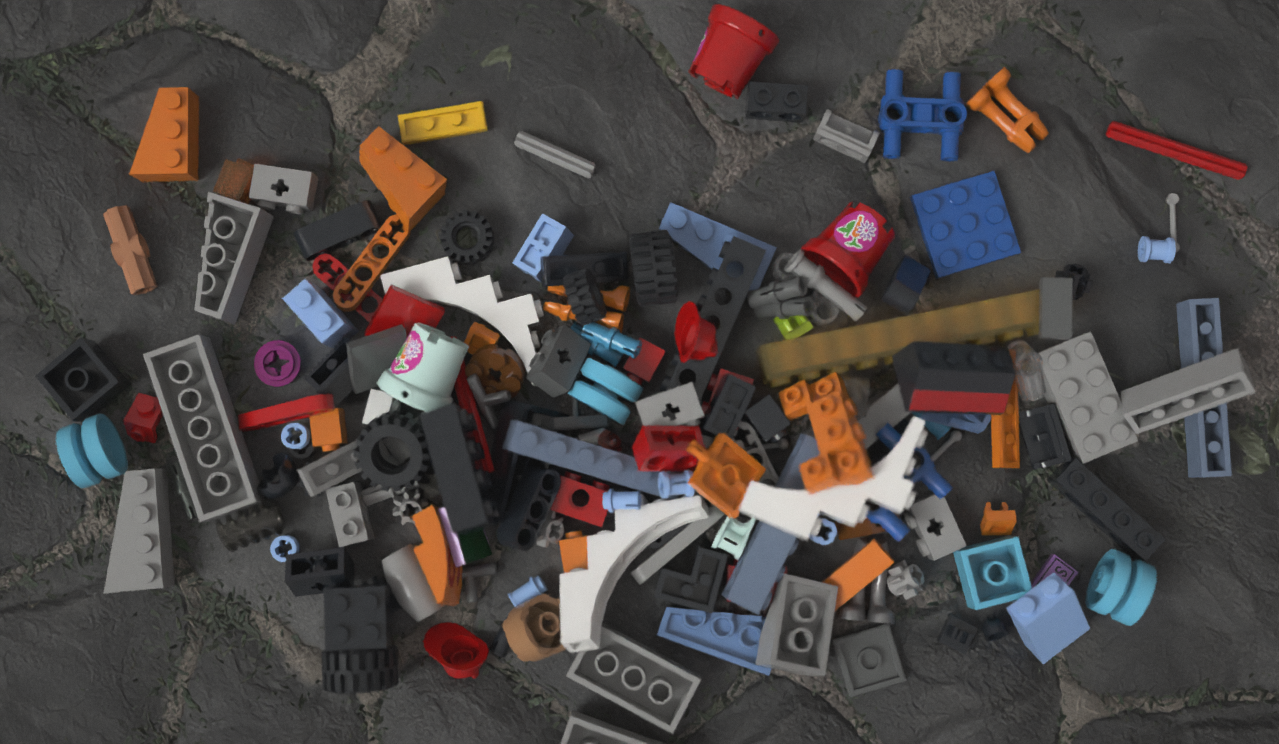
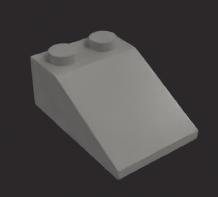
M783 574L776 588L760 634L756 665L810 677L825 676L838 586Z

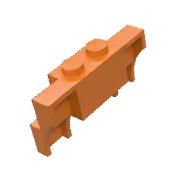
M837 372L810 385L804 379L778 392L785 416L791 421L809 414L821 455L799 465L808 493L813 495L832 487L859 485L874 478L863 442L866 439V434L855 417L858 414V409L854 401L849 398L844 380Z

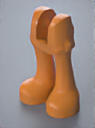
M1004 66L965 105L971 111L983 113L1002 129L1010 142H1013L1020 149L1029 153L1036 145L1025 129L1038 140H1044L1049 133L1037 112L1029 110L1011 93L1007 86L1011 74ZM991 96H993L998 102H1000L1017 119V121L1013 122L993 102Z
M564 285L548 286L547 291L550 293L568 297L565 294L564 290L566 289ZM619 286L613 291L600 290L606 306L622 312L627 310L630 287ZM544 302V311L558 316L562 321L576 320L575 314L571 311L572 307L568 303L567 305ZM607 311L606 318L595 321V323L610 329L615 327L622 333L624 314Z

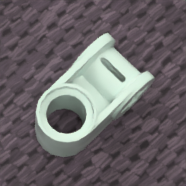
M727 516L711 547L714 549L719 547L733 554L734 558L739 560L756 519L751 518L749 522L741 523L737 519ZM726 537L736 542L737 545L725 541L724 538Z

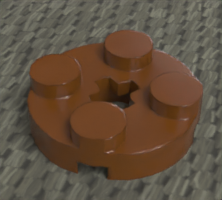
M494 344L479 348L465 368L466 376L478 375L486 395L508 390L511 393V399L515 397L520 391L525 377L526 369L521 358L513 350L497 348L498 345ZM490 368H493L494 371L500 370L502 372L500 377L495 378L492 376Z

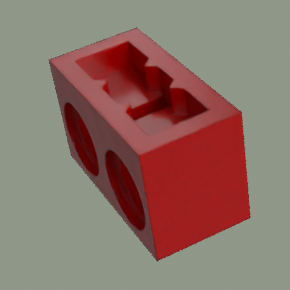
M643 425L632 446L638 472L694 471L699 459L688 452L687 447L690 446L689 444L692 441L696 440L697 443L705 448L699 426Z

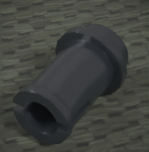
M500 621L499 625L501 627L489 647L490 651H493L494 654L500 657H506L510 648L506 633L503 630L504 621Z

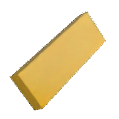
M483 101L398 115L403 145L488 131Z

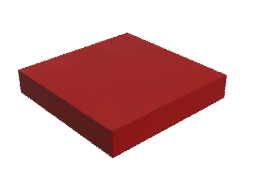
M391 284L365 331V337L398 325H402L405 328L406 337H408L415 322L436 328L445 313L444 307Z

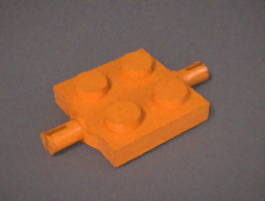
M718 433L707 450L697 443L696 440L692 441L689 444L690 446L687 447V451L698 458L699 462L687 483L729 518L736 519L740 513L739 508L750 482L759 483L766 468L725 433Z

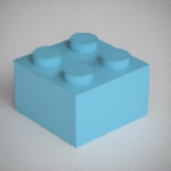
M1008 535L969 545L953 552L967 607L978 610L1018 600L1032 589L1017 536Z

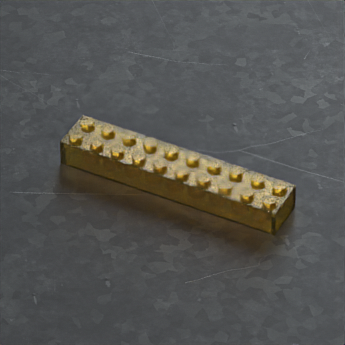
M1039 289L760 345L756 350L762 384L770 383L771 388L788 385V383H791L790 379L799 378V382L804 379L805 381H811L820 377L819 373L827 372V375L835 372L841 375L848 372L849 367L856 366V371L874 368V366L878 365V361L883 360L885 365L894 364L892 356L912 341L988 345V343L995 342V338H998L999 343L1024 336V332H1027V337L1039 335Z

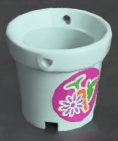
M415 322L391 367L384 370L377 385L390 396L425 412L451 405L453 401L451 393L469 346L455 337L453 339L439 329ZM404 391H407L409 394L407 398L403 396Z

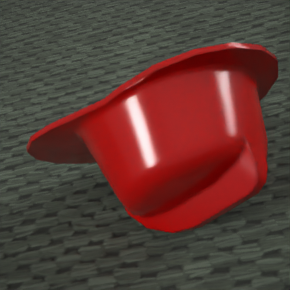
M688 301L684 303L675 324V340L680 354V361L685 363L688 359L704 360L707 356L715 357L718 353L716 327L699 315L694 302Z
M446 622L431 627L426 632L423 640L427 653L442 664L446 673L456 679L468 677L476 679L479 675V669L489 653L488 646L482 639L456 623Z

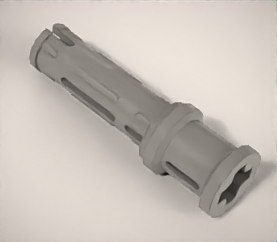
M801 249L792 256L784 268L787 273L792 272L797 277H803L807 288H814L854 321L861 318L867 306L827 276L822 265L817 266L804 256L805 252Z

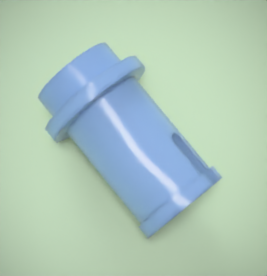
M609 489V492H603V509L609 510V512H614L615 509L640 510L641 492H615L614 489Z
M539 575L536 577L530 576V581L513 592L508 593L514 607L544 594L548 590Z

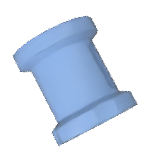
M1142 236L1138 244L1139 261L1163 260L1164 263L1170 264L1174 260L1176 252L1174 238L1168 237L1165 240L1150 239L1148 236Z
M685 470L683 473L668 474L666 471H660L658 490L661 498L680 494L692 497L694 488L687 483L693 474L692 471Z
M820 518L823 520L821 525L829 529V531L825 532L826 538L823 539L821 536L815 537L813 535H810L809 538L814 543L828 545L834 541L837 529L832 521Z

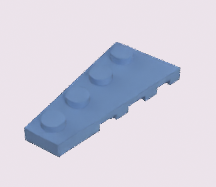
M671 202L659 227V230H667L671 235L672 241L687 252H690L701 263L712 270L713 267L716 269L720 268L723 258L718 257L725 240L731 243L733 236L765 249L766 252L749 290L759 289L777 248ZM732 262L726 267V271L730 277L738 278L743 274V267L737 262Z
M672 607L665 608L656 636L767 676L771 672V668L756 665L760 634L766 617L724 612L708 613L701 610Z

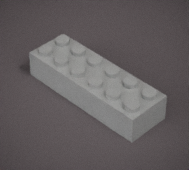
M198 334L143 354L199 522H210L265 502L264 496L257 491L259 480L243 433L239 431L238 419L210 338Z

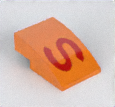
M431 505L412 515V519L423 540V544L413 548L438 604L456 606L459 604L462 589V565L455 566L438 512L440 508Z

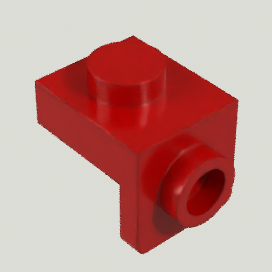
M142 393L137 394L123 420L127 435L138 442H156V428L163 417L158 398Z

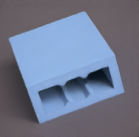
M304 279L282 298L316 338L326 346L334 349V346L338 345V342L342 341L343 337L351 339L359 332L343 312L336 307L329 296L320 287L307 279Z
M1055 572L1006 608L1025 646L1042 664H1045L1090 629L1074 591Z

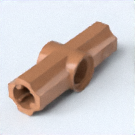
M124 205L107 209L103 215L113 241L110 245L111 252L116 263L122 267L130 293L135 296L153 291L158 286L148 260L150 257L149 247L144 237L138 232L130 207Z

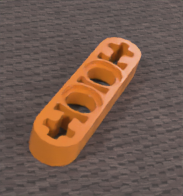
M397 214L390 216L384 222L334 289L333 300L339 310L350 312L360 305L380 278V275L383 274L408 240L411 231L407 233L404 227L403 233L398 231L393 237V243H396V245H393L389 240L393 233L392 225L398 226L400 223L403 224ZM375 246H387L389 254L385 258L375 257L372 253ZM359 268H369L372 271V277L367 281L358 280L355 274ZM351 280L353 284L356 286V288L353 290L351 294L353 301L350 302L347 300L344 303H341L342 298L340 294L349 293V291L352 289V285L348 282Z

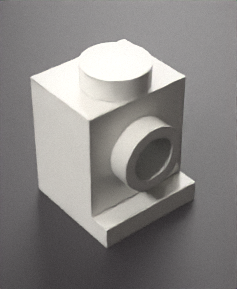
M371 389L362 423L369 424L374 418H378L386 412L392 414L394 411H400L401 402H398V399L381 389Z

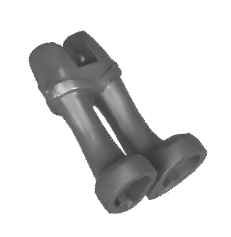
M858 538L854 554L867 544V538ZM878 539L879 544L889 554L887 541ZM891 566L872 580L867 621L895 624V614L887 608L885 600L887 572ZM865 587L849 599L847 604L840 607L838 618L865 621Z

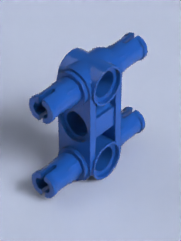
M887 70L885 96L881 99V108L878 115L880 129L884 133L883 158H900L901 133L910 132L939 134L942 136L941 161L952 162L958 160L959 136L964 131V121L967 116L964 101L960 98L961 73H945L943 75V98L935 99L903 96V70ZM887 110H896L899 113L900 119L893 120L889 118ZM945 112L954 113L957 117V122H949L945 117Z
M889 423L875 434L891 451L902 438ZM915 446L913 453L920 457L921 465L918 469L913 468L909 476L903 475V478L913 483L922 481L939 499H942L953 487L934 469V461L929 457L928 452L922 447L918 448ZM879 505L876 511L868 510L865 516L872 523H879L897 542L910 531L893 511Z

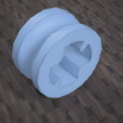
M290 423L283 428L281 433L283 444L291 449H302L309 444L311 439L309 429L301 423ZM294 428L295 431L301 430L303 433L299 436L301 442L298 444L297 441L291 442L289 439L293 436L291 430Z
M283 535L275 538L270 546L273 558L280 562H286L285 553H280L278 550L279 547L283 546V540H286V544H291L292 546L288 554L299 553L300 544L295 537Z

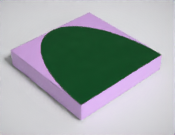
M445 507L438 509L456 567L492 555L485 529L468 535L451 533Z

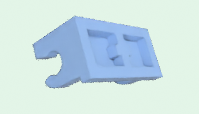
M542 214L512 263L522 272L530 274L542 283L540 257L563 255L574 235L566 226Z

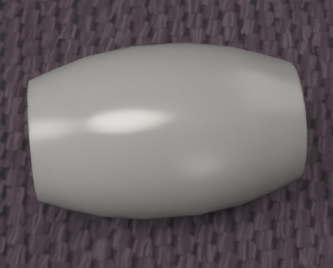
M410 543L384 558L382 565L386 581L390 584L391 592L396 601L407 614L419 622L446 605L438 604L413 550L415 547Z

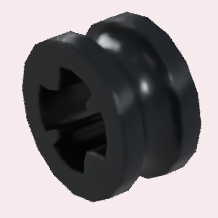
M303 433L294 434L290 441H297V444L300 443L299 436ZM311 437L309 441L310 447L305 448L306 453L301 454L302 450L288 449L294 457L308 459L316 453L317 447H313Z

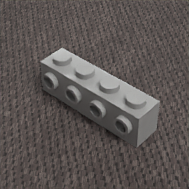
M1236 348L1120 392L1123 415L1134 432L1139 434L1255 393L1250 368L1239 349Z

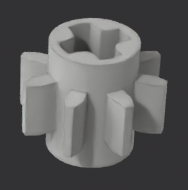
M404 488V494L401 497L394 496L393 498L394 503L398 505L393 508V516L400 515L402 525L406 522H413L415 525L412 515L425 509L423 507L429 504L428 498H420V489H416L413 492ZM411 503L415 509L410 510L406 505Z
M550 510L536 540L539 546L547 548L549 542L558 544V541L563 536V518L556 516L555 511Z
M903 560L888 570L890 575L887 577V585L894 595L899 596L903 594L905 600H908L918 595L917 592L923 590L921 585L924 583V576L917 565L912 564L908 566L907 562Z

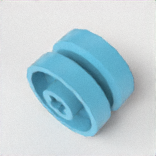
M587 358L581 368V372L584 377L594 382V385L591 386L581 380L574 381L567 394L624 425L631 412L626 405L617 400L618 397L631 403L637 402L644 388L628 379L627 375L615 368Z
M96 414L86 418L82 422V426L78 423H73L57 431L56 444L59 457L68 476L78 487L88 488L99 484L103 477L112 479L125 474V471H127L128 460L122 439L114 424L104 414Z
M1110 549L1100 559L1090 578L1085 598L1086 607L1102 615L1110 612L1113 620L1124 625L1131 626L1135 624L1144 614L1154 593L1157 581L1155 567L1141 560L1132 562L1129 555L1116 549Z

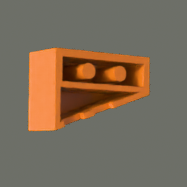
M188 87L159 88L129 175L141 182L198 181L199 96Z
M379 126L360 145L359 162L378 190H381L389 202L388 205L392 211L396 212L406 232L409 233L445 195L447 179Z

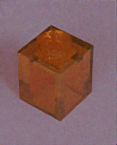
M237 158L236 163L226 159L213 192L220 196L249 204L254 165Z

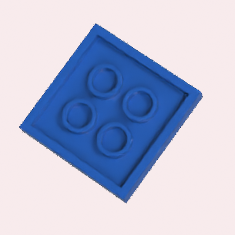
M995 171L910 197L936 279L1021 253Z

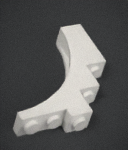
M448 256L380 275L385 294L392 284L433 303L457 307L481 317L507 338L523 361L527 373H529L531 369L529 366L530 361L537 354L536 348L541 347L536 330L532 332L530 330L531 327L541 325L539 317L544 316L540 299L534 301L532 294H527L499 302L498 299L503 298L499 281L493 282L490 275L458 283L457 280L462 279L458 263H452Z
M915 416L912 418L899 443L887 457L872 468L874 478L859 485L832 487L811 495L806 490L797 491L773 488L751 481L740 505L739 512L807 541L810 535L816 537L823 521L818 518L819 513L854 527L857 521L863 523L869 509V506L864 504L866 500L897 514H900L904 508L909 510L916 492L911 491L914 483L904 479L903 475L909 476L914 467L916 459L911 458L915 446L921 448L928 431L923 430L926 421Z
M640 494V510L615 509V532L603 530L598 532L597 535L587 536L588 570L575 568L570 570V573L560 574L561 644L571 653L600 649L601 625L607 602L617 581L628 565L648 545L662 535L684 524L709 518L708 506L701 495L693 494L692 497L683 495L681 498L674 500L657 499L649 504L644 495Z

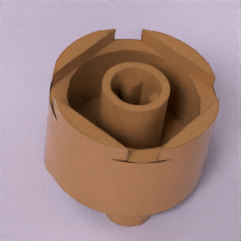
M548 594L538 595L514 607L503 622V630L506 633L507 641L511 649L522 661H540L566 649L561 644L559 598L555 599Z

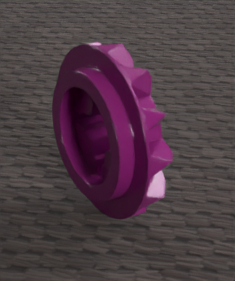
M281 340L270 341L264 344L256 353L254 369L258 378L265 384L283 387L293 382L298 373L301 372L300 365L302 359L297 349L288 342ZM277 355H279L281 360L289 361L286 365L281 366L280 373L277 368L267 367V365H271V363L276 361Z

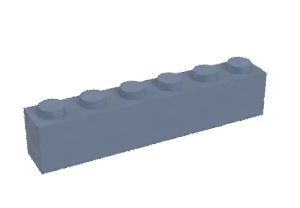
M1219 298L1188 299L1177 303L1181 369L1223 354ZM1227 402L1184 417L1188 478L1232 476Z
M510 421L502 449L661 497L658 490L660 471L638 472L635 457L520 421ZM666 471L668 474L683 473L680 471ZM669 495L666 499H678L679 495Z
M800 434L774 488L797 491L806 490L799 465L821 455L815 438L807 434ZM758 520L722 595L726 599L759 615L761 608L765 610L772 598L770 590L774 582L781 580L785 572L783 564L787 555H792L796 550L799 539L792 534Z

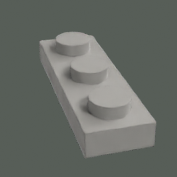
M381 439L379 450L385 459L390 454ZM356 440L297 470L310 497L363 470L362 468L357 469L355 462L358 460V457H354V449L357 447L355 444Z

